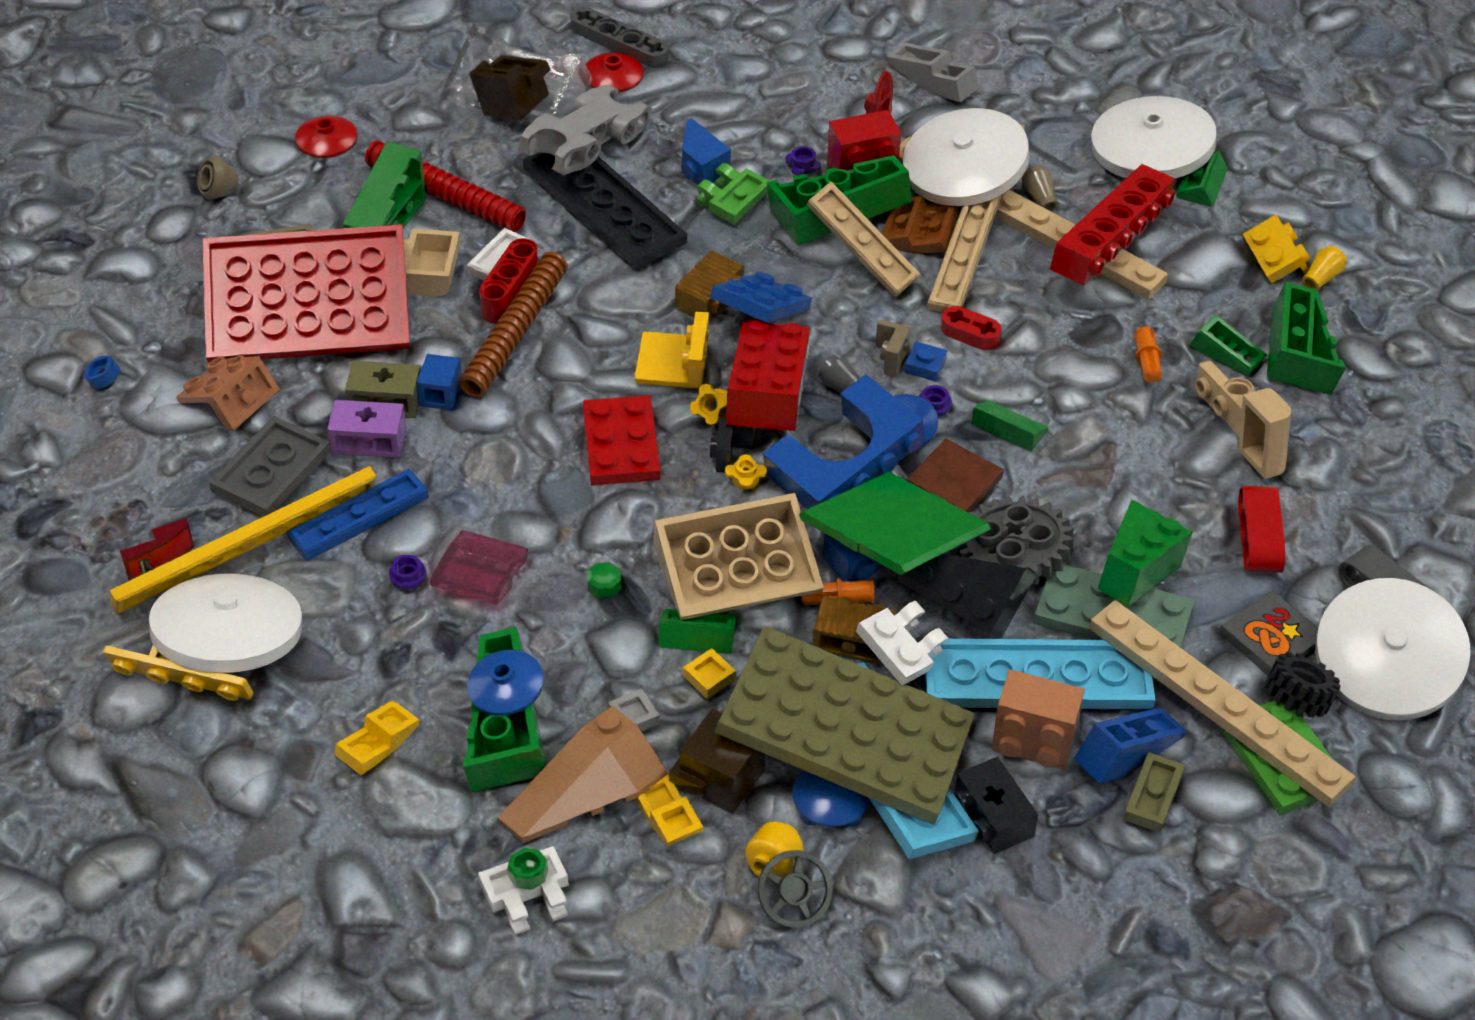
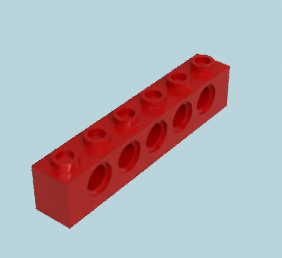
M1141 164L1056 243L1049 270L1083 286L1094 276L1098 277L1108 262H1114L1119 251L1123 248L1127 249L1136 235L1140 236L1150 221L1155 222L1160 212L1164 208L1168 209L1171 206L1175 197V192L1172 189L1176 178Z

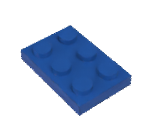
M756 272L754 275L742 276V278L735 280L729 279L727 282L713 285L710 298L767 323L807 311L812 302V297L803 294L802 288L792 284H779L774 281L775 278L772 275L764 272Z

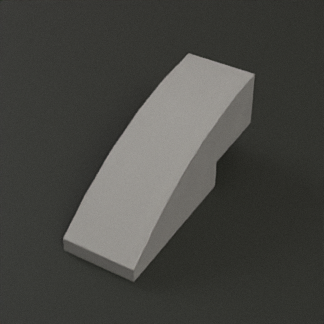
M903 43L886 56L887 62L901 74L926 90L944 98L961 102L979 89L975 67L952 62L950 51Z

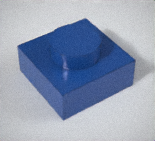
M916 341L905 362L904 373L936 382L946 362L947 350Z

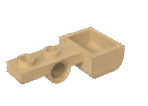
M412 228L409 239H404L408 295L439 297L449 292L461 245L460 232Z
M1211 360L1200 363L1198 366V378L1195 380L1196 392L1199 397L1203 398L1213 408L1216 415L1220 416L1239 436L1238 451L1264 479L1282 474L1286 469L1291 420L1290 406L1273 389L1265 388L1253 392L1254 386L1250 381L1243 378L1228 379Z

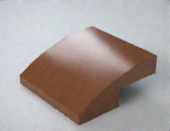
M923 196L911 197L910 203L890 210L882 235L898 251L912 253L946 252L960 213L959 206L941 204L927 205Z

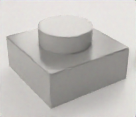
M642 688L608 702V708L611 706L615 707L633 721L641 732L659 725V714Z

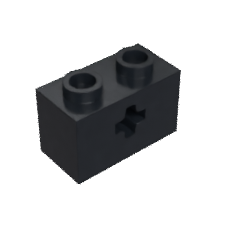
M998 756L957 773L953 794L978 829L977 838L982 843L986 842L993 854L1035 836L1039 814Z

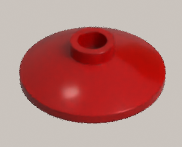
M610 52L590 59L584 66L583 75L586 83L592 88L608 84L618 89V93L628 91L640 83L643 77V68L636 58L628 54Z
M333 115L318 116L304 122L298 128L295 140L297 147L306 155L316 158H332L346 153L355 145L357 130L352 122L343 117Z

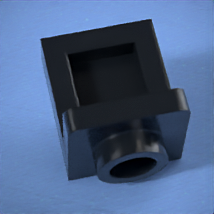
M720 418L718 437H711L710 458H716V472L725 473V467L731 465L733 448H753L754 427L726 425V418Z

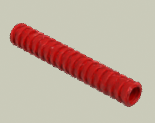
M375 140L369 145L365 153V163L368 166L374 167L386 143ZM422 161L425 192L447 203H452V205L460 207L462 210H467L469 213L475 214L477 217L483 218L488 222L491 221L492 224L499 225L503 229L506 228L517 232L523 226L526 219L525 207L517 206L516 203L509 202L506 198H501V196L493 194L488 190L485 191L482 187H477V185L469 183L467 180Z

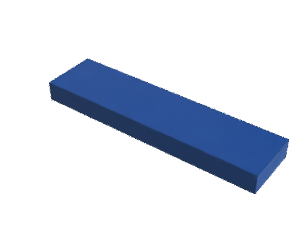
M407 469L287 531L288 540L307 562L428 499V489L410 469Z

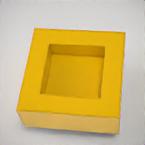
M711 648L683 667V677L708 699L736 680V670Z

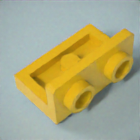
M1276 214L1243 233L1245 240L1271 284L1299 267L1304 275H1306L1309 269L1306 262L1311 259L1302 243L1297 246L1294 245L1293 241L1298 239L1289 222L1283 225Z

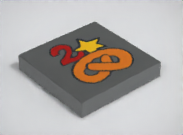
M1272 590L1221 625L1220 634L1266 674H1269L1276 658L1280 654L1285 655L1286 652H1291L1295 656L1296 653L1303 654V657H1306L1315 650L1318 628Z

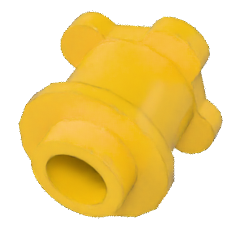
M710 384L701 385L698 397L690 404L691 413L702 416L708 424H717L720 418H726L727 391L720 388L713 389Z

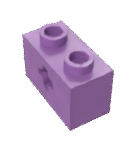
M335 400L327 429L331 454L400 458L407 428L404 405Z

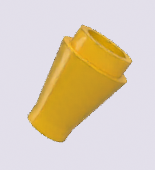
M1330 245L1326 248H1321L1317 252L1306 275L1302 278L1303 285L1319 290L1321 286L1338 276L1345 270V264L1347 263L1345 254L1335 246Z

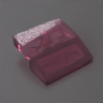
M462 529L439 561L431 577L430 585L498 605L512 589L513 576L527 561L528 548Z

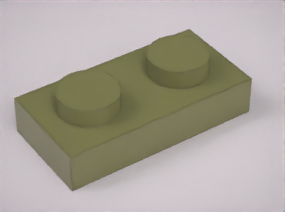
M1148 752L1125 810L1123 820L1161 833L1181 781L1185 764Z

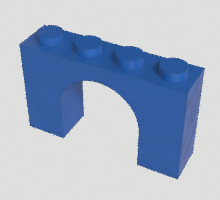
M866 374L840 393L843 415L871 439L869 446L861 454L844 461L824 460L812 454L789 433L762 453L764 466L767 468L766 475L788 494L795 493L797 501L806 509L892 471L901 459L909 453L916 452L925 441L923 420Z

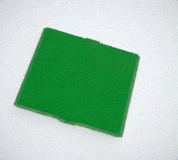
M890 472L799 514L803 522L900 575L991 530L987 522Z

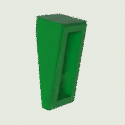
M1216 314L1197 332L1190 343V346L1197 351L1247 376L1268 355ZM1245 356H1248L1252 359L1249 362H1247L1243 358Z

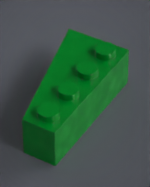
M894 155L855 163L853 169L847 171L837 169L836 167L825 170V175L809 179H807L806 174L793 176L794 182L780 185L778 180L767 182L770 212L798 246L832 233L807 206L808 200L830 182L867 219L911 202L909 171Z
M517 627L480 635L476 664L484 657L498 651L518 650L524 652ZM471 701L472 716L471 724L468 726L467 731L468 747L467 755H464L463 769L472 793L535 778L546 766L535 703L533 702L526 709L512 715L495 716L482 712Z

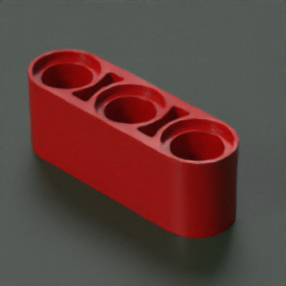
M519 238L512 241L481 284L479 289L481 314L485 321L497 324L538 263V248L533 240Z
M1242 485L1238 495V516L1244 570L1249 572L1282 573L1285 565V541L1279 490L1277 487Z

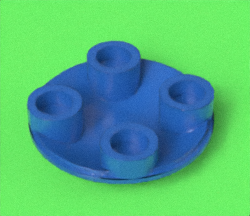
M805 770L798 775L793 785L794 804L800 812L801 820L807 825L818 824L827 827L855 826L862 820V816L870 802L869 797Z

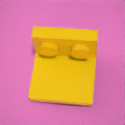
M695 312L694 324L687 325L686 335L643 332L635 371V383L699 389L703 383L709 344V312Z

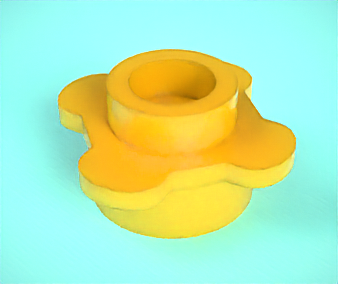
M747 454L739 456V460L736 463L725 467V475L732 477L733 484L743 490L756 487L760 477H765L767 474V468L764 465L757 464L752 456Z

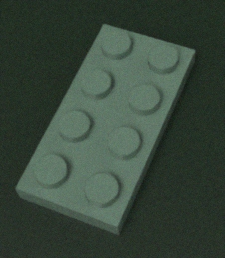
M1063 564L1062 571L1052 569V578H1047L1034 615L1033 624L1091 640H1104L1089 629L1090 622L1093 617L1116 599L1097 589L1102 574ZM1152 588L1130 606L1119 602L1180 648L1182 647L1195 599Z

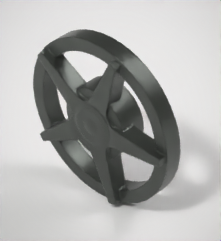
M785 851L774 856L763 867L758 879L757 894L762 909L773 921L788 927H804L816 922L827 911L832 900L833 883L827 867L819 858L804 851ZM796 857L791 873L783 877L770 873L771 869L781 860ZM803 858L811 861L818 867L824 881L811 882L807 876L802 874ZM767 878L778 885L780 896L771 908L765 896V882ZM825 887V895L821 906L813 915H810L806 902L809 900L812 890ZM786 903L797 905L805 919L789 921L778 916L776 912Z

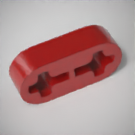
M959 306L948 307L942 313L941 331L947 337L982 350H991L999 345L1001 325L998 321Z

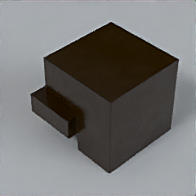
M500 55L490 65L488 61H482L469 73L484 116L522 120L549 95L544 76L551 70L548 61L544 59Z
M712 708L679 751V759L669 771V781L700 797H703L706 793L707 802L734 814L765 771V754L715 733L722 713Z

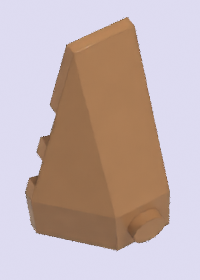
M611 706L584 725L499 815L498 820L501 825L522 843L566 827L569 819L590 812L594 816L604 812L603 806L624 798L627 803L637 799L641 794L646 793L650 790L649 788L668 775L667 770L639 727L615 707Z

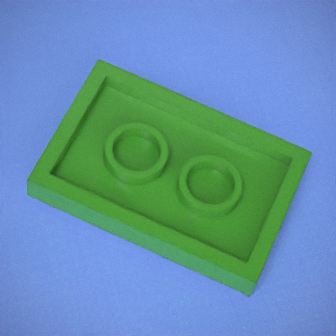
M1274 700L1260 705L1332 758L1303 717L1296 714L1295 709L1291 708L1288 711L1284 708V703L1277 704ZM1219 727L1279 816L1319 801L1234 736Z

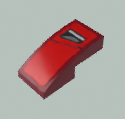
M187 518L151 529L154 538L152 541L120 550L128 581L187 554L194 547Z

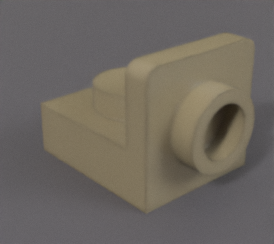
M879 320L876 326V347L881 348L880 359L884 360V374L897 378L909 352L911 327Z

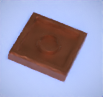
M945 438L907 478V481L969 513L1003 478L1004 469Z

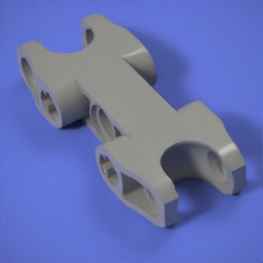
M607 84L592 88L582 93L576 99L572 113L561 119L549 112L537 117L522 133L519 151L528 156L537 153L555 155V163L552 169L563 175L582 170L596 160L601 150V144L614 139L624 145L636 139L638 134L649 123L652 108L642 102L634 105H624L616 102L619 90Z

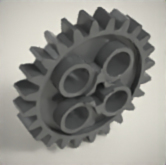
M1006 496L1005 503L1003 504L992 499V507L988 508L980 504L979 514L969 512L987 522L991 530L957 547V553L960 557L1028 568L1037 573L1033 581L1037 585L1039 584V576L1043 575L1051 579L1052 569L1062 571L1063 562H1070V552H1074L1073 527H1070L1069 517L1062 518L1061 509L1052 511L1051 502L1039 506V498L1026 503L1024 496H1021L1018 502H1013L1009 496Z

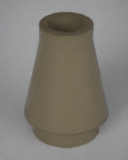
M1034 166L1025 171L1022 176V188L1036 204L1051 212L1056 210L1059 203L1056 199L1051 173L1045 170L1043 166Z

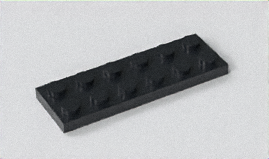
M537 153L523 159V169L636 270L687 243V233L599 156L584 169L565 175L552 169L555 163V155Z

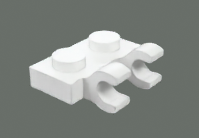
M917 601L906 605L895 616L886 608L859 622L856 629L858 635L902 686L930 671L934 664L931 658L942 653L943 649L940 645L949 639L940 628L928 633L918 643L908 631L913 630L920 624L916 618L925 613Z
M554 846L540 851L547 859L548 873L545 883L532 890L516 888L508 877L507 867L509 862L478 873L479 883L492 912L505 909L514 935L530 930L526 920L529 917L523 902L543 895L552 921L568 916L564 904H567V901L561 888L569 885L568 875Z

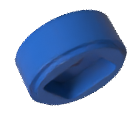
M100 356L87 366L84 378L93 388L102 389L115 381L119 375L120 366L111 356Z

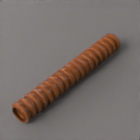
M546 252L533 268L523 286H521L498 320L496 326H494L473 360H471L460 376L459 385L466 394L475 398H481L486 394L487 389L490 388L492 382L500 373L501 368L504 367L506 361H508L524 334L568 270V264L561 255L555 252Z

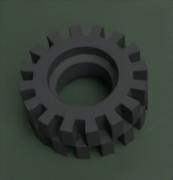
M1286 652L1285 655L1280 654L1276 658L1264 684L1265 688L1268 689V695L1275 696L1273 700L1277 704L1284 703V708L1288 711L1292 708L1296 710V714L1301 716L1305 712L1311 718H1314L1315 715L1323 717L1324 714L1328 713L1340 689L1339 678L1334 677L1335 673L1332 670H1325V664L1322 662L1319 664L1315 663V659L1310 656L1308 659H1305L1303 654L1296 653L1295 656L1291 652Z

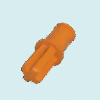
M1141 327L1134 333L1137 346L1135 358L1142 367L1144 380L1147 383L1159 382L1162 379L1160 365L1162 351L1157 346L1154 329Z
M837 578L836 582L823 583L824 590L822 592L802 595V602L805 605H820L823 597L826 595L830 598L843 597L852 603L855 601L857 603H874V581L841 582V579Z

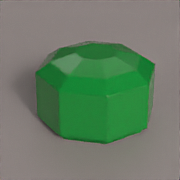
M610 562L595 563L587 570L588 591L597 598L613 597L621 590L620 569Z
M523 848L510 856L507 867L508 877L516 888L532 890L545 883L548 873L547 859L540 850Z

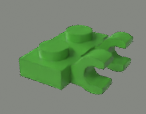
M722 163L715 169V172L721 176L714 184L704 179L697 186V190L702 193L696 198V201L704 207L709 206L708 211L734 225L768 194L767 182L770 181L747 168L740 173L729 164Z

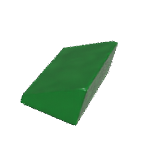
M1214 151L1211 158L1202 167L1183 176L1176 193L1178 199L1206 206L1214 205L1227 172V166L1220 151Z
M990 400L977 404L973 409L971 424L1031 452L1048 431L1047 426Z
M676 609L663 610L659 626V647L694 651H708L712 648L718 653H731L736 616L735 614L714 613L681 620Z

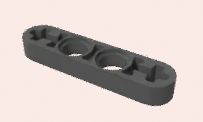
M577 8L571 13V29L577 35L615 52L628 54L636 58L640 63L652 68L662 67L668 63L669 46L663 40L591 8ZM602 31H613V33H602ZM635 41V42H638V43H635V44H627V43H625V42Z

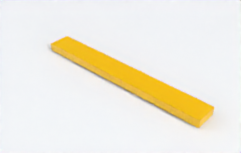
M368 466L110 590V604L116 614L122 613L182 582L190 580L287 533L292 528L374 487L376 475L371 466Z

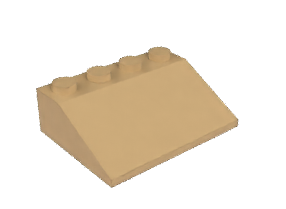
M795 493L655 520L653 542L662 574L681 620L822 592L824 590L805 524L799 516L801 511Z

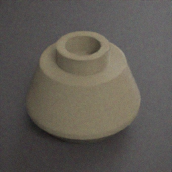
M213 156L204 161L200 166L197 176L198 189L209 200L229 196L237 188L238 175L231 165L219 157Z

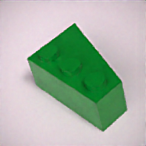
M387 141L348 216L345 218L343 228L402 224L404 229L426 201L421 151Z
M1285 281L1272 307L1267 378L1332 395L1346 366L1343 360L1338 359L1335 350L1337 342L1335 336H1330L1326 325L1329 320L1318 290Z

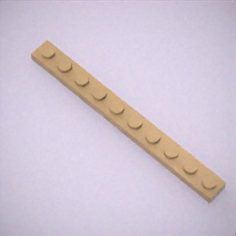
M911 137L906 138L900 143L899 161L902 164L904 150ZM1011 190L1003 193L995 214L996 219L1054 250L1056 243L1076 225ZM1123 249L1119 251L1114 262H1108L1101 272V275L1148 300L1167 283L1168 278L1167 272Z

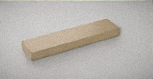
M832 182L808 200L807 206L895 298L919 277L920 273Z

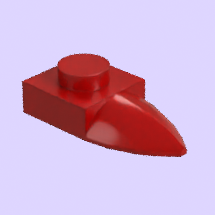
M884 71L880 75L874 93H870L864 103L866 114L884 110L892 112L893 79L888 71Z

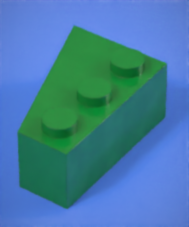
M1131 499L1108 554L1097 589L1126 606H1130L1181 568L1193 532L1181 526L1178 521L1166 518Z

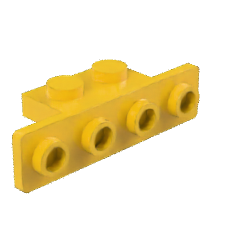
M154 645L149 655L111 646H105L103 651L104 656L111 664V668L124 675H132L133 672L144 674L147 678L157 683L166 684L169 680L181 683L183 687L194 692H202L203 689L215 691L219 696L233 701L238 700L239 697L251 700L254 693L244 678L225 673L198 671L180 666L164 657Z

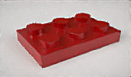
M651 395L583 400L591 485L660 480V465Z

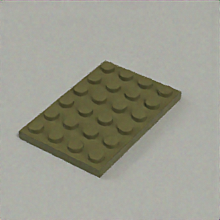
M764 625L718 721L715 733L935 825L975 713L906 684L902 686L898 681L886 675L872 671Z

